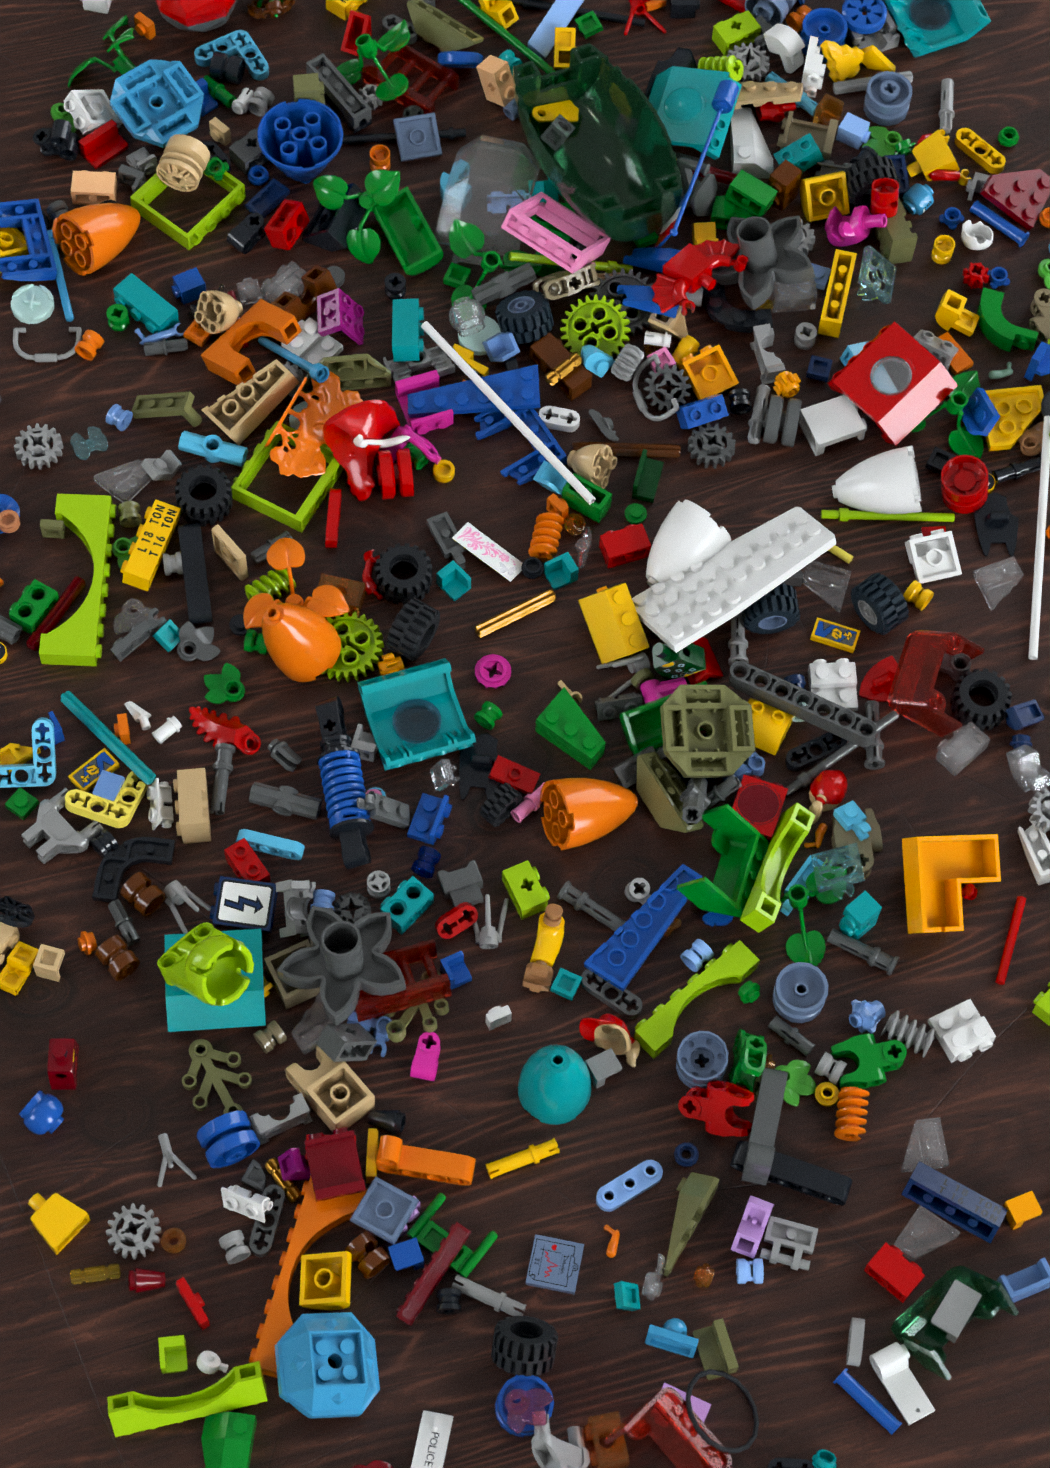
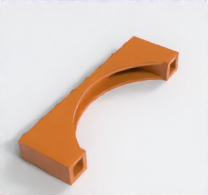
M311 1176L309 1181L305 1180L301 1191L304 1199L302 1205L297 1204L294 1218L297 1221L294 1228L290 1227L286 1242H289L287 1252H282L279 1266H282L280 1275H275L271 1289L275 1290L272 1300L268 1299L266 1302L264 1314H267L264 1324L260 1323L256 1338L259 1339L257 1348H252L249 1357V1363L260 1362L264 1375L277 1378L274 1345L293 1325L289 1308V1294L292 1278L301 1260V1255H304L310 1246L329 1230L350 1221L366 1191L316 1202Z

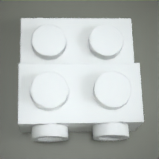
M810 36L801 82L803 83V91L807 93L808 97H816L817 89L821 90L826 64H822L821 46H817L818 37Z
M103 89L71 90L64 99V109L70 112L74 119V126L80 129L82 134H90L111 119L117 124L118 128L122 124V121L111 108L110 100Z
M310 317L306 321L301 320L298 322L302 332L288 345L281 342L283 348L312 364H317L323 357L338 356L343 351V345L329 335L322 337L318 334V323Z
M944 528L931 531V535L923 537L922 533L909 536L910 540L905 542L909 563L913 565L916 580L921 584L962 574L952 531L944 532Z
M846 658L838 659L836 663H827L824 659H817L809 664L807 671L809 692L851 711L858 710L855 662H849V659Z
M971 999L929 1018L927 1021L929 1026L935 1029L934 1034L951 1063L956 1060L960 1062L965 1061L977 1050L981 1052L986 1051L993 1046L996 1038L986 1018L980 1016Z

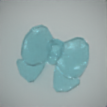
M95 426L88 427L90 439L87 440L79 433H75L71 437L70 444L73 445L74 453L80 460H86L90 452L94 450L102 452L107 450V438L100 428Z

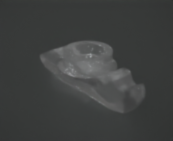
M589 527L585 528V533H582L583 538H580L575 544V548L579 553L577 560L580 568L585 567L588 552L591 548L592 534Z

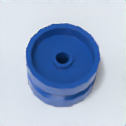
M818 8L810 11L803 20L800 35L805 44V47L801 49L803 54L807 55L810 36L818 37L817 46H820L825 40L834 41L840 46L845 45L848 29L844 16L830 8ZM823 56L822 62H827V59Z
M233 1111L221 1115L206 1123L197 1132L196 1137L201 1147L208 1149L205 1156L210 1167L215 1169L233 1165L247 1158L260 1147V1141L256 1132L249 1130L251 1122L245 1111Z
M516 1375L509 1379L499 1391L494 1406L495 1415L500 1426L512 1435L519 1437L532 1436L534 1434L533 1414L545 1412L549 1414L550 1418L554 1408L553 1393L547 1383L533 1375ZM522 1401L528 1403L527 1409L521 1407Z

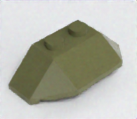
M410 0L407 2V8L415 32L424 41L438 46L440 51H458L483 42L484 38L434 6L425 3L423 0Z
M369 354L323 357L318 362L339 376L341 391L391 386V371ZM308 373L306 375L307 382L304 385L305 393L312 392L313 390L311 377Z
M656 752L639 755L637 757L636 790L661 828L684 833L702 829V820L697 824H687L682 819L683 802L679 798L687 786L678 772L667 762L660 759Z

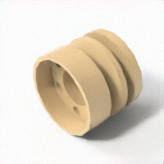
M184 134L173 135L166 144L163 151L164 154L157 165L156 174L167 186L175 190L191 192L196 190L200 183L203 171L210 159V151L201 141Z

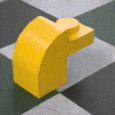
M478 0L480 3L479 8L505 29L519 19L512 1Z
M555 27L554 69H575L576 28Z
M715 222L692 224L693 245L701 244L705 240L719 241L716 238Z
M948 289L941 299L935 319L946 331L953 328L970 337L974 333L980 316L964 308L967 298Z

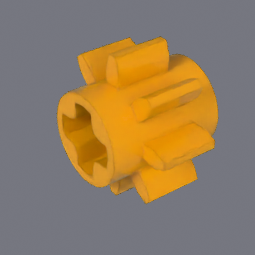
M783 371L775 377L773 389L778 396L782 395L785 398H791L799 392L801 380L796 373L792 374V372Z
M392 652L382 655L383 661L378 662L381 676L405 669L401 657H395Z

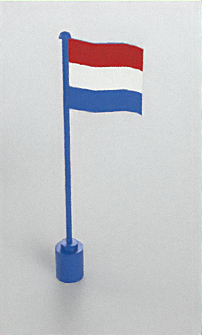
M722 80L718 85L712 101V107L717 112L687 193L669 209L655 246L657 249L669 237L678 235V226L721 114L731 112L738 95L739 86L731 80Z

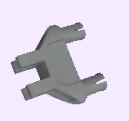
M66 787L50 800L44 799L40 802L36 823L21 834L24 838L23 842L28 848H31L43 838L47 840L36 850L37 857L43 864L59 853L74 854L84 852L88 849L89 840L93 837L96 838L104 829L101 824L93 820L92 823L80 832L75 831L59 814V810L65 806V795L68 792Z
M538 1412L533 1414L535 1436L531 1440L532 1452L540 1468H587L590 1463V1452L585 1448L583 1428H580V1426L569 1427L567 1429L569 1443L551 1434L548 1413Z

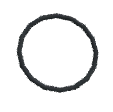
M708 1369L697 1373L688 1384L685 1398L687 1413L695 1431L707 1444L721 1452L736 1454L749 1449L757 1438L759 1427L757 1407L749 1391L737 1378L724 1371ZM709 1374L723 1376L733 1382L745 1394L752 1408L754 1420L752 1436L745 1445L737 1448L723 1447L712 1441L701 1430L693 1415L691 1405L692 1389L699 1378Z

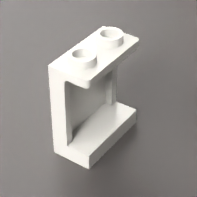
M845 395L800 410L798 423L815 456L824 454L826 446L855 436H857L858 440L864 439L867 430L866 421L858 414L857 405Z

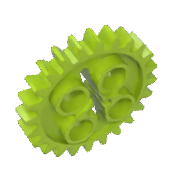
M597 294L594 295L593 300H590L587 295L586 302L584 303L577 299L579 304L577 307L571 304L572 313L565 311L568 319L561 320L566 325V327L560 328L562 333H566L561 339L562 341H568L564 347L566 349L572 348L570 352L578 353L581 356L582 346H585L588 341L594 340L597 342L596 347L612 358L614 353L619 355L618 349L625 346L623 341L630 340L625 333L631 332L629 327H625L630 324L629 319H623L627 315L626 311L619 312L622 308L621 304L614 307L615 301L613 298L607 303L605 295L599 300ZM598 311L605 312V317L601 320L594 318ZM609 320L613 321L611 324H606ZM579 322L586 323V328L582 331L575 329L576 324ZM596 326V328L599 330V333L595 334L592 328ZM610 329L615 330L616 334L613 338L605 337L606 331ZM585 336L582 340H578L579 337Z
M354 611L352 616H349L348 613H345L343 617H340V615L335 616L336 619L334 620L331 617H327V620L335 627L338 634L341 631L347 632L344 635H338L341 638L340 655L335 665L331 669L328 668L324 671L322 675L327 673L329 679L336 675L337 682H340L342 677H345L346 681L349 682L350 676H354L356 681H358V674L361 673L366 677L367 669L374 671L373 663L378 664L380 662L377 656L383 655L381 648H384V643L382 641V633L379 632L378 625H374L373 619L367 620L365 614L358 618L356 611ZM363 639L367 640V641H366L365 643H363V644H358V642H359L360 640H363ZM350 658H356V660L351 663L347 662V660Z

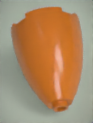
M99 203L79 207L65 212L54 219L52 227L55 244L60 245L65 255L63 258L64 262L75 273L82 276L91 274L112 261L128 245L140 224V213L132 206L117 203Z
M292 603L274 604L264 612L262 634L265 646L274 663L289 679L297 682L314 681L317 676L335 665L341 651V638L338 636L335 627L320 614L304 606Z
M592 778L549 780L543 784L540 793V801H544L545 817H541L545 834L551 845L558 846L561 850L578 847L607 835L624 823L638 806L637 796L631 790L612 782Z

